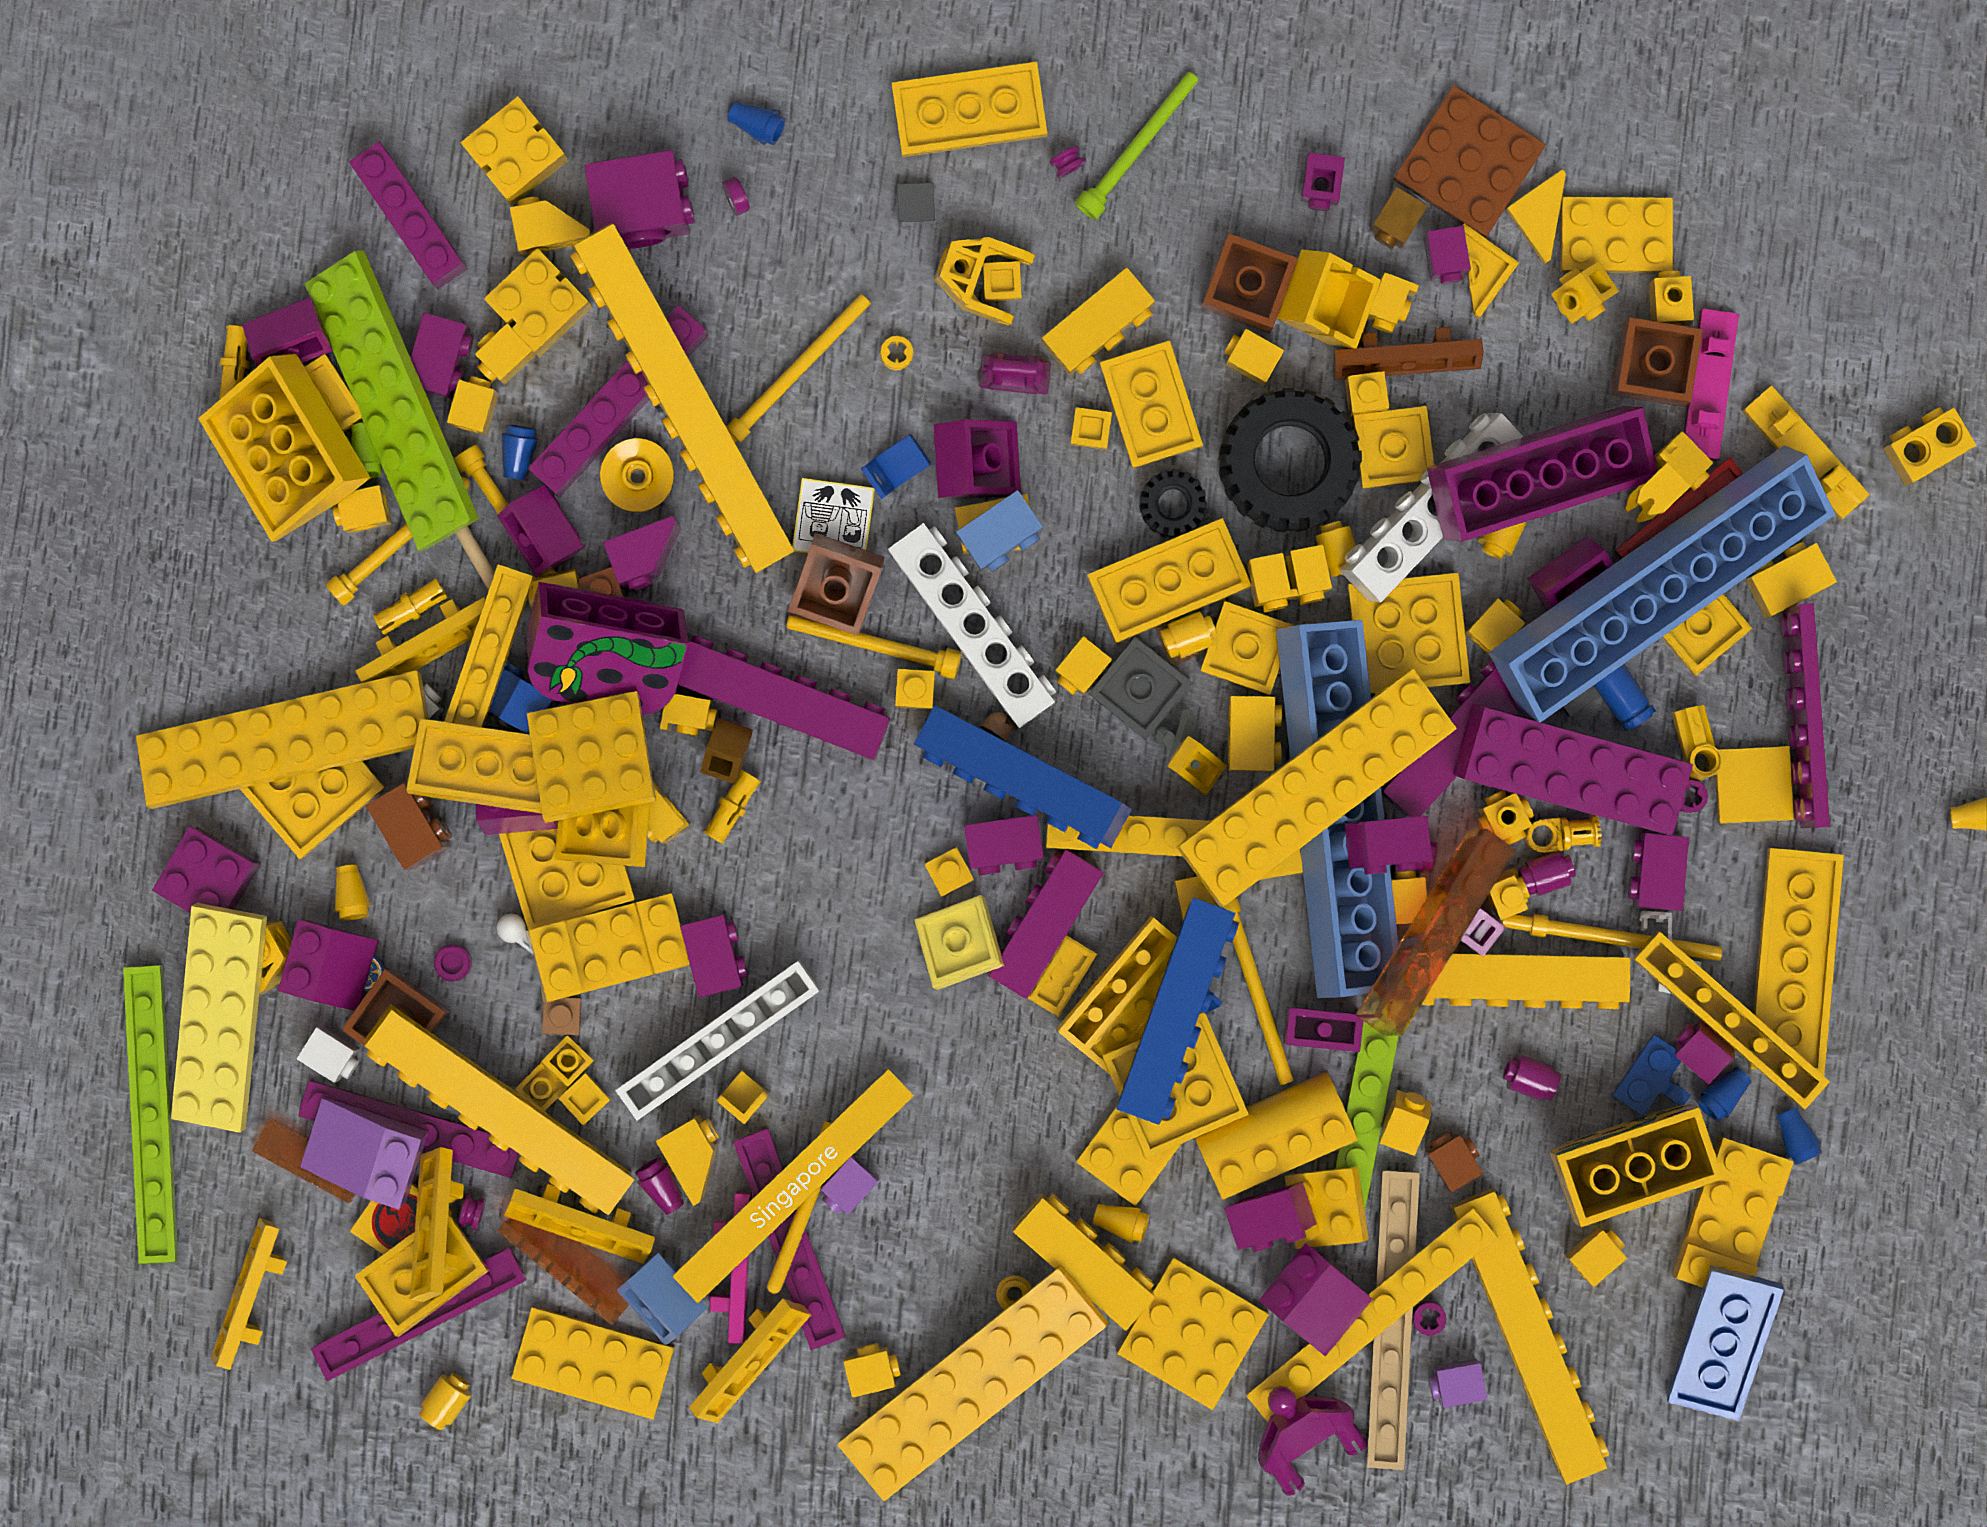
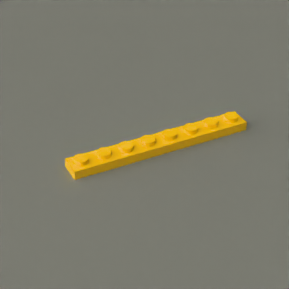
M1473 1207L1368 1294L1373 1300L1326 1356L1308 1343L1252 1389L1246 1397L1268 1422L1270 1416L1275 1414L1268 1406V1396L1274 1388L1279 1386L1288 1387L1295 1392L1297 1399L1308 1394L1494 1241L1498 1235L1476 1208Z

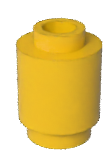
M1337 521L1321 526L1322 534L1315 536L1317 545L1324 546L1331 578L1343 575L1339 569L1347 562L1344 559L1347 553L1356 546L1351 527H1343L1342 522Z
M1526 522L1480 536L1478 542L1483 545L1482 551L1496 559H1502L1503 555L1511 556L1526 526Z
M1200 611L1167 624L1168 628L1160 631L1170 658L1176 656L1184 658L1214 645L1212 638L1218 636L1210 615L1203 618Z
M451 1373L450 1376L441 1374L422 1401L421 1406L423 1408L419 1412V1416L438 1430H443L446 1425H451L472 1396L468 1390L470 1384L456 1373Z

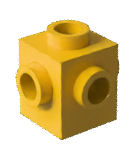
M1598 261L1582 272L1576 267L1559 279L1562 286L1551 293L1556 301L1560 312L1573 324L1582 317H1585L1587 322L1600 315L1606 310L1603 303L1620 291Z
M1501 790L1484 799L1487 805L1478 809L1481 817L1477 821L1487 839L1491 837L1493 842L1504 840L1508 846L1527 836L1524 830L1532 827L1529 818L1533 817L1534 814L1525 797L1519 798L1516 793L1507 795L1505 790ZM1505 810L1511 811L1514 816V821L1509 825L1503 823L1501 815Z

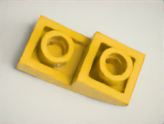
M567 1035L514 1091L543 1111H546L594 1060Z

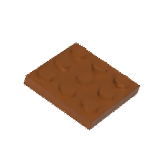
M1453 85L1393 180L1462 225L1465 223L1486 238L1546 144Z

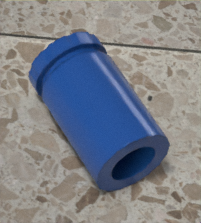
M1625 664L1594 685L1617 720L1623 722L1621 726L1625 731L1636 728L1656 712L1653 705H1649V699Z

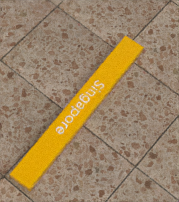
M887 1069L672 1277L699 1303L914 1095Z

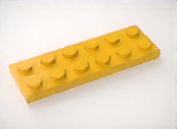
M1768 848L1753 1014L1825 1076L1844 855ZM1748 1063V1069L1757 1070L1751 1063Z

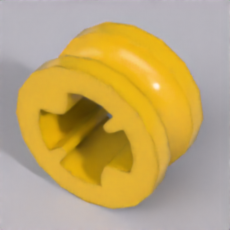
M892 336L882 344L880 356L881 361L886 367L897 371L906 368L910 364L914 352L909 340L902 336ZM899 343L906 348L903 352L906 359L900 363L896 359L894 363L888 359L890 355L888 347L895 344L897 348Z

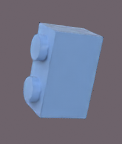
M1017 490L958 530L956 535L978 568L983 571L988 567L993 572L1010 560L1007 556L1009 552L1018 546L1024 551L1038 542L1041 538L1037 533L1043 530V526Z
M658 1253L621 1285L617 1291L658 1338L667 1345L708 1308L702 1303L703 1299L697 1303L672 1277L678 1271L675 1265L670 1260L662 1258Z

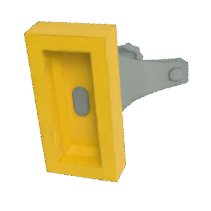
M1190 709L1183 710L1176 734L1173 733L1172 729L1161 726L1157 730L1155 737L1170 752L1169 757L1171 759L1168 767L1196 790L1207 796L1227 765L1201 743L1192 738L1193 712Z

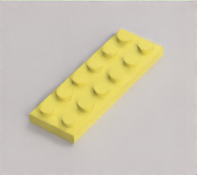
M201 903L191 906L171 1119L239 1133L246 1129L267 916Z

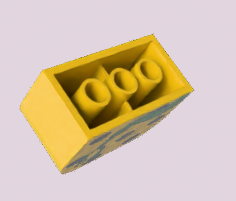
M1691 1104L1654 1112L1569 1141L1549 1151L1573 1223L1580 1227L1724 1179L1700 1108Z

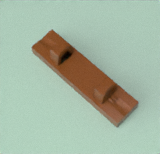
M1450 327L1435 328L1433 343L1378 347L1376 332L1362 333L1361 348L1335 350L1333 361L1334 380L1346 379L1347 376L1385 371V376L1481 369L1484 350L1482 339L1452 341Z

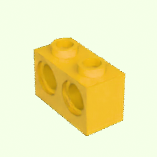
M1938 407L1921 417L1924 423L1922 426L1912 431L1908 425L1889 436L1892 443L1884 447L1883 450L1905 486L1914 483L1977 446L1955 408L1943 412L1941 407ZM1939 425L1946 426L1951 432V440L1948 444H1944L1937 439L1936 429ZM1908 443L1915 445L1919 450L1920 456L1916 463L1910 462L1904 455V448Z

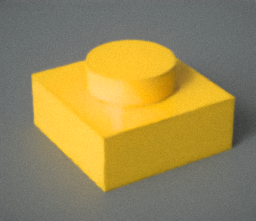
M1020 261L983 263L985 302L1022 300Z
M1076 407L1070 445L1107 450L1112 412Z
M957 847L924 864L941 897L974 880Z
M587 1072L558 1098L582 1125H585L612 1100Z

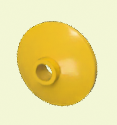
M633 438L624 440L609 450L601 465L600 481L606 496L616 506L630 512H644L657 507L667 498L674 482V469L668 454L658 444L647 439ZM636 470H642L645 473V479L641 483H634L632 481V473Z

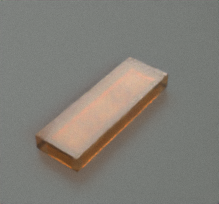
M270 1118L252 1152L350 1204L356 1194L300 1167L309 1138Z

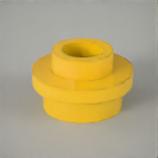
M1011 1275L999 1283L996 1290V1298L1004 1310L1016 1301L1011 1300L1007 1295L1011 1287H1018L1022 1291V1295L1032 1288L1027 1279L1019 1275Z

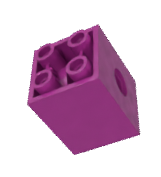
M673 150L584 164L595 231L613 223L627 249L649 247L665 242L666 238L690 235L688 224L695 223L694 212L689 196H684L682 189L689 187L688 176L683 159L677 160Z

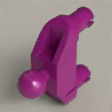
M1285 1386L1274 1388L1269 1393L1268 1406L1275 1414L1270 1416L1259 1446L1258 1461L1265 1472L1273 1474L1285 1495L1291 1496L1296 1494L1289 1483L1290 1481L1294 1483L1298 1491H1301L1305 1484L1304 1479L1299 1475L1291 1461L1331 1435H1336L1348 1455L1358 1454L1351 1443L1352 1441L1356 1442L1361 1451L1366 1447L1367 1441L1353 1422L1354 1412L1347 1403L1326 1397L1301 1396L1297 1399L1295 1392Z

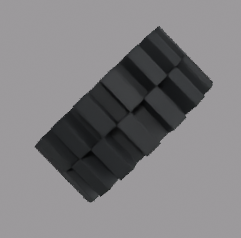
M1173 469L1172 471L1165 470L1156 476L1154 475L1145 485L1140 497L1139 507L1145 524L1147 523L1154 533L1157 532L1163 537L1171 536L1176 538L1194 530L1202 521L1207 507L1206 493L1202 489L1199 480L1194 479L1190 473L1180 472L1178 469ZM1167 490H1178L1185 495L1187 509L1183 515L1170 518L1161 512L1159 498Z

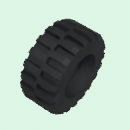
M1283 388L1282 391L1273 392L1272 390L1263 393L1261 397L1255 400L1252 399L1235 415L1223 436L1218 460H1220V480L1223 481L1225 486V494L1229 501L1232 500L1237 506V511L1241 515L1249 517L1255 521L1254 524L1262 528L1266 526L1273 528L1277 532L1294 530L1299 532L1326 522L1346 504L1353 494L1352 492L1360 477L1361 472H1359V468L1362 462V450H1359L1358 441L1360 439L1356 429L1353 430L1349 424L1350 418L1344 411L1340 412L1334 406L1335 402L1327 397L1325 399L1316 396V392L1307 389L1302 392L1295 391V388ZM1284 426L1299 427L1311 433L1320 443L1324 453V469L1319 481L1311 489L1296 495H1284L1268 488L1260 479L1255 466V454L1262 438L1272 430Z

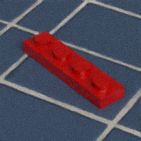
M1729 457L1710 472V476L1695 491L1692 489L1688 490L1664 513L1656 516L1614 552L1620 559L1624 558L1744 473L1732 458Z

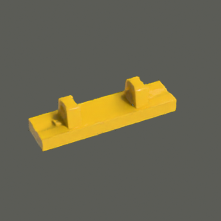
M1772 385L1742 410L1745 416L1776 450L1785 445L1807 454L1836 514L1835 516L1839 520L1844 519L1870 495ZM1833 469L1829 475L1821 479L1829 470Z
M483 597L462 610L454 603L453 599L440 605L446 618L445 620L397 647L389 636L377 641L376 645L381 656L355 670L361 683L416 671L471 640L486 599Z
M443 1147L422 1154L420 1158L410 1299L421 1302L443 1294L444 1275L457 1271L459 1256L446 1253L449 1203L463 1198L464 1184L451 1181L453 1150Z
M550 1184L546 1185L542 1197L514 1189L504 1213L505 1217L644 1264L652 1250L655 1240L654 1236L627 1227L631 1215L630 1212L617 1208L610 1222L557 1203L561 1190Z
M262 1218L258 1219L210 1357L218 1367L231 1370L240 1341L258 1345L263 1331L260 1330L259 1326L247 1323L264 1272L269 1271L283 1275L287 1260H284L283 1256L271 1253L279 1232V1228L272 1221Z
M783 1298L771 1312H764L758 1308L748 1318L756 1329L724 1367L710 1363L702 1372L708 1385L688 1407L696 1418L718 1424L811 1316L804 1305L793 1303Z

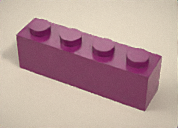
M380 141L349 161L354 171L437 290L468 270Z
M1065 850L1062 856L1055 852L1044 870L1050 876L1043 887L1038 884L1034 886L1025 901L1031 907L1024 918L1018 915L1015 917L1006 932V935L1011 937L1009 943L1004 950L999 948L1004 966L991 970L988 975L1025 999L1030 995L1104 872L1068 850Z

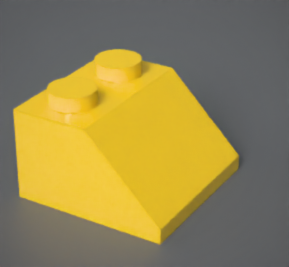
M700 1114L656 1140L657 1145L693 1206L705 1197L718 1148L715 1140L720 1137L712 1121L709 1118L703 1121Z

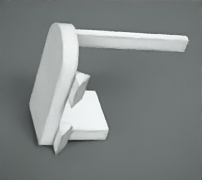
M1642 911L1640 913L1641 931L1644 932L1647 930L1648 918L1656 919V922L1664 923V919H1668V939L1672 942V913Z

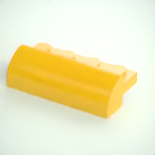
M1150 916L1055 1030L1110 1074L1102 1055L1141 1038L1177 937L1154 917Z
M1328 1071L1246 1106L1249 1115L1195 1138L1222 1200L1358 1140Z

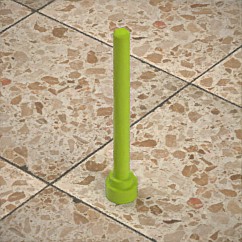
M1187 72L1096 187H1090L1088 191L1083 190L1076 198L1074 204L1082 213L1097 221L1105 211L1106 196L1198 83L1199 79L1193 72Z

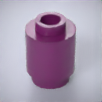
M1560 851L1526 861V866L1518 868L1519 877H1522L1529 895L1536 894L1541 896L1571 886V877L1576 876L1570 856L1563 857Z
M1519 1054L1515 1060L1511 1058L1508 1060L1503 1072V1079L1507 1080V1089L1539 1101L1543 1098L1551 1101L1557 1092L1561 1073L1554 1071V1067Z

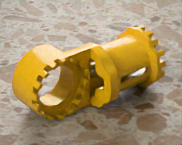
M1593 814L1590 815L1589 819L1569 821L1566 817L1538 819L1531 822L1532 827L1525 829L1527 835L1524 838L1525 843L1529 849L1535 852L1566 851L1571 846L1592 844L1594 848L1601 846L1602 834L1598 833V831H1601V828H1597L1600 826L1599 817ZM1540 825L1548 827L1552 834L1549 844L1543 847L1536 845L1532 839L1533 830ZM1574 831H1587L1584 834H1573Z

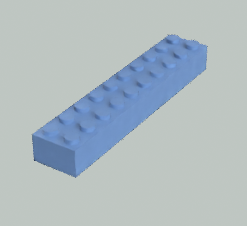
M1785 445L1488 652L1519 711L1541 723L1836 515L1807 454Z
M1362 620L1304 624L1276 629L1290 760L1371 699ZM1381 787L1300 848L1317 998L1347 997L1403 989L1390 865H1386L1387 873L1365 875L1364 867L1349 869L1345 824L1385 820Z

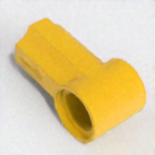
M1705 705L1673 712L1672 717L1683 756L1682 761L1693 764L1689 779L1702 781L1717 774L1722 766V755L1715 747ZM1696 754H1702L1707 757L1709 761L1707 772L1700 771L1696 767L1694 760Z

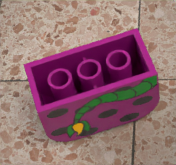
M538 582L526 631L529 677L538 692L549 699L570 705L637 691L640 697L642 715L654 713L670 702L675 694L689 645L684 609Z

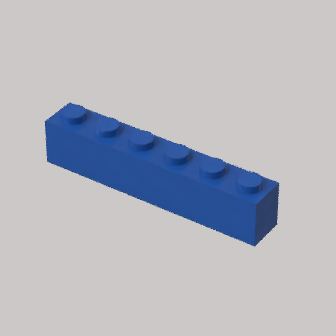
M935 705L914 745L924 750L922 758L939 767L943 765L944 761L955 767L952 772L954 775L971 784L974 778L985 782L986 785L983 790L1002 800L1006 794L1017 799L1015 807L1032 816L1035 815L1037 810L1048 815L1046 823L1063 832H1066L1068 826L1080 832L1077 839L1095 849L1098 848L1100 843L1112 848L1132 810L1113 797Z
M1191 897L1117 1103V1110L1160 1125L1162 1117L1169 1119L1176 1098L1170 1096L1175 1082L1182 1083L1189 1064L1183 1061L1187 1047L1194 1049L1201 1028L1195 1026L1200 1012L1207 1013L1214 993L1208 991L1212 977H1220L1226 961V957L1221 956L1225 941L1232 943L1239 922L1233 920L1235 912Z

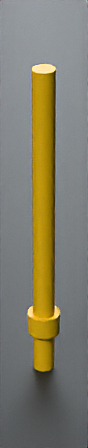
M860 294L739 419L735 417L726 426L734 443L737 441L741 443L751 433L749 429L871 305L865 296Z
M1236 897L1221 908L1235 912L1233 920L1239 922L1232 942L1279 1084L1284 1085L1294 1081L1239 916V912L1242 910Z
M1534 913L1532 917L1513 915L1501 920V923L1506 928L1529 931L1531 936L1545 938L1546 934L1638 949H1641L1651 937L1644 934L1548 920V916ZM1672 939V943L1688 957L1714 961L1721 960L1722 947Z

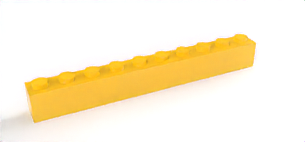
M610 223L572 244L571 246L575 253L571 254L570 258L580 275L587 273L594 286L588 288L594 302L598 308L605 305L612 318L607 321L609 329L617 341L624 339L630 352L625 354L629 365L635 374L642 372L648 385L644 386L643 389L653 407L660 404L666 418L662 419L661 422L671 439L679 438L685 449L679 452L688 470L691 472L696 469L703 482L697 486L707 504L714 501L720 515L716 516L715 519L725 536L733 535L738 544V547L733 549L742 567L750 566L751 570L757 573L793 553V547L615 225Z

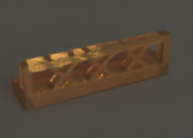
M508 1218L497 1230L611 1325L615 1323L629 1306L617 1291L626 1280L580 1242Z

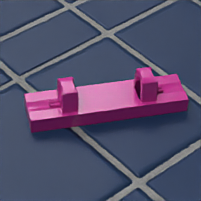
M1702 309L1700 310L1698 329H1703L1692 401L1687 405L1684 433L1710 460L1717 461L1720 457L1739 314ZM1721 352L1724 354V357L1707 355L1706 353Z
M737 1191L735 1193L733 1217L752 1200V1192ZM714 1221L713 1236L729 1221ZM749 1255L731 1271L730 1295L712 1294L710 1296V1311L729 1312L728 1343L743 1344L745 1341Z

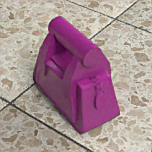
M1000 352L991 355L983 354L979 387L1020 393L1048 394L1051 362L1042 361L1037 356L1011 355Z

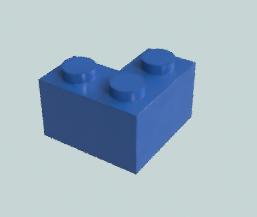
M506 662L489 712L530 735L527 713L555 708L560 701H555L542 695L536 690L531 681L528 682L521 678L523 670Z

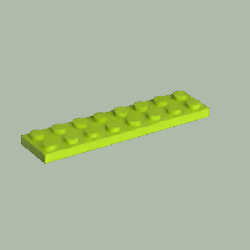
M354 251L304 284L318 310L349 390L359 406L364 425L379 455L381 465L418 551L427 550L477 521L479 517L365 251Z

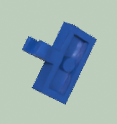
M1653 1034L1612 1093V1096L1641 1116L1646 1114L1659 1093L1678 1106L1685 1105L1691 1094L1669 1081L1681 1063L1675 1056L1676 1049Z

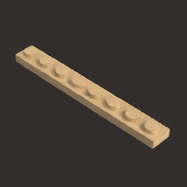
M1383 1170L1377 1286L1416 1255L1420 1172ZM1413 1307L1374 1338L1367 1468L1404 1470Z

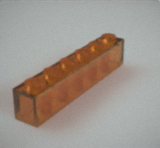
M1488 829L1467 831L1365 998L1356 1016L1384 1036H1403L1514 853V848Z

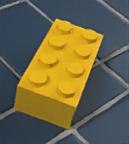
M1041 1193L1014 1223L1013 1232L1053 1268L1056 1269L1062 1265L1087 1297L1127 1331L1156 1298L1151 1289L1154 1286L1153 1281L1138 1267H1135L1133 1271L1123 1264L1126 1261L1125 1256L1111 1243L1108 1242L1105 1246H1102L1095 1239L1098 1236L1096 1234L1097 1231L1080 1217L1075 1222L1067 1215L1070 1211L1069 1207L1054 1193L1049 1198Z

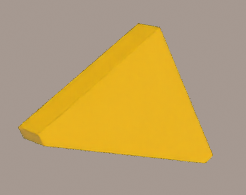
M1563 169L1506 209L1544 265L1550 262L1566 176Z
M1464 223L1462 226H1464L1471 267V270L1467 273L1473 314L1474 317L1479 319L1519 262Z

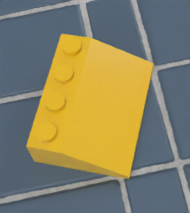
M297 354L269 356L198 418L271 542L278 541L344 500L371 478Z

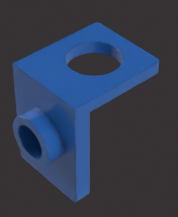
M909 434L872 459L861 470L880 498L883 499L895 488L930 466L931 462L913 435ZM875 474L879 477L881 483L877 480Z

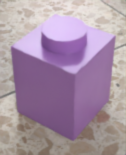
M852 1155L822 1186L821 1191L826 1194L822 1200L837 1214L843 1210L848 1215L878 1183L879 1179Z
M1477 1359L1433 1367L1435 1377H1429L1432 1399H1439L1443 1408L1488 1400L1481 1363Z

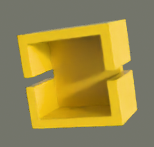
M518 96L460 142L511 206L515 205L518 200L525 197L569 161L564 152L547 131L542 128L539 121Z
M538 248L484 298L490 307L539 358L592 308L589 301L566 277L564 278L562 273Z
M1301 249L1276 319L1300 331H1306L1307 335L1327 345L1357 349L1381 279L1360 268L1352 267L1351 263L1330 252Z
M1318 545L1290 551V555L1285 556V560L1283 553L1250 559L1245 566L1252 585L1250 590L1254 608L1263 606L1264 613L1285 609L1288 606L1289 600L1299 599L1300 605H1306L1325 599L1324 594L1332 589L1324 546ZM1285 560H1286V564H1287V569H1288V574H1289V579H1290V584H1291V590H1290V585H1289V580H1288V575H1287Z

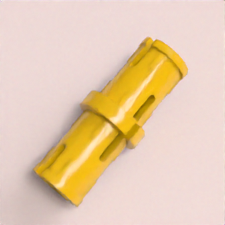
M226 325L224 357L220 358L219 366L223 368L218 399H221L244 379L245 369H249V361L246 360L248 343L242 326Z
M434 578L431 582L408 595L405 592L400 595L399 601L379 613H375L373 618L382 633L387 635L412 618L414 621L421 618L422 612L442 600H446L448 595L443 586L440 585L439 580Z
M741 769L736 783L732 785L725 798L721 796L718 801L720 806L703 833L724 844L738 818L745 815L746 810L744 808L761 781Z

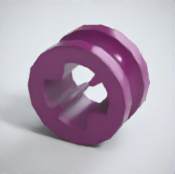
M1078 145L1061 152L1049 161L1051 166L1057 167L1058 172L1056 175L1058 178L1071 174L1087 162L1084 157H1079L1078 152L1080 149Z
M1689 780L1686 790H1690V786L1696 789L1694 795L1699 798L1697 804L1694 802L1690 803V807L1684 805L1685 798H1683L1680 808L1681 812H1698L1706 805L1708 799L1707 790L1699 781Z
M466 1195L459 1218L460 1227L469 1224L472 1226V1230H478L486 1198L481 1197L479 1200H474L472 1195Z
M1423 1301L1413 1309L1412 1323L1421 1334L1433 1336L1444 1329L1446 1314L1437 1303ZM1427 1308L1430 1313L1433 1309L1438 1312V1315L1435 1317L1437 1324L1432 1328L1428 1324H1426L1425 1328L1420 1325V1322L1423 1320L1421 1312Z

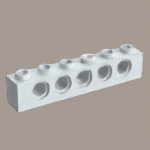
M1483 413L1470 424L1469 429L1471 431L1463 440L1455 441L1446 449L1444 453L1446 458L1442 462L1477 452L1481 443L1487 449L1522 438L1523 436L1502 413ZM1427 470L1419 479L1421 484L1413 492H1407L1396 502V510L1388 519L1383 518L1371 528V537L1363 545L1358 544L1352 548L1344 558L1347 562L1339 569L1368 601L1382 602L1443 538L1437 510L1431 514L1427 507L1428 500L1433 495ZM1407 521L1413 529L1412 535L1408 540L1404 538L1402 533L1403 526ZM1382 548L1388 554V559L1384 566H1380L1377 560L1378 552Z
M923 523L891 546L888 551L1009 717L1020 729L1055 703L1051 696L1056 691L1044 675L1037 678L1029 666L1035 662L1022 645L1015 648L1008 636L1013 632L1003 618L999 615L994 619L989 613L986 606L991 602L981 588L976 586L972 589L964 577L969 572L959 558L955 556L950 559L942 547L947 542L937 528L933 526L931 529H928ZM928 555L937 556L942 562L940 571L934 575L925 574L920 568L922 559ZM948 585H957L963 590V599L958 604L950 605L943 600L942 592ZM972 614L980 615L985 621L984 630L976 635L968 633L964 628L965 619ZM1000 644L1006 649L1007 658L1003 663L992 664L986 659L985 653L990 645ZM1019 673L1027 677L1029 687L1026 692L1014 694L1008 689L1007 681L1013 674Z
M801 960L797 961L615 1091L638 1121L821 991L820 987Z

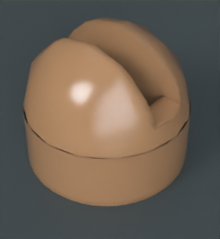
M994 712L985 719L980 728L1006 742L1013 730V721L1004 712Z

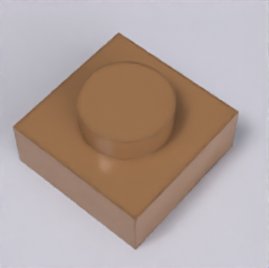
M565 997L543 1003L542 1034L580 1035L582 998Z

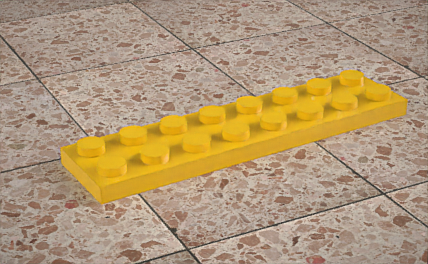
M1409 669L1176 847L1220 907H1224L1457 728L1416 671Z
M417 670L137 735L136 741L146 807L155 809L414 749L420 718L429 720L422 675Z
M1060 1265L843 1437L837 1445L880 1498L885 1501L1107 1327L1109 1322L1063 1266Z

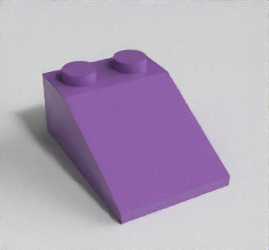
M322 1097L300 1167L362 1198L399 1210L408 1199L429 1131Z

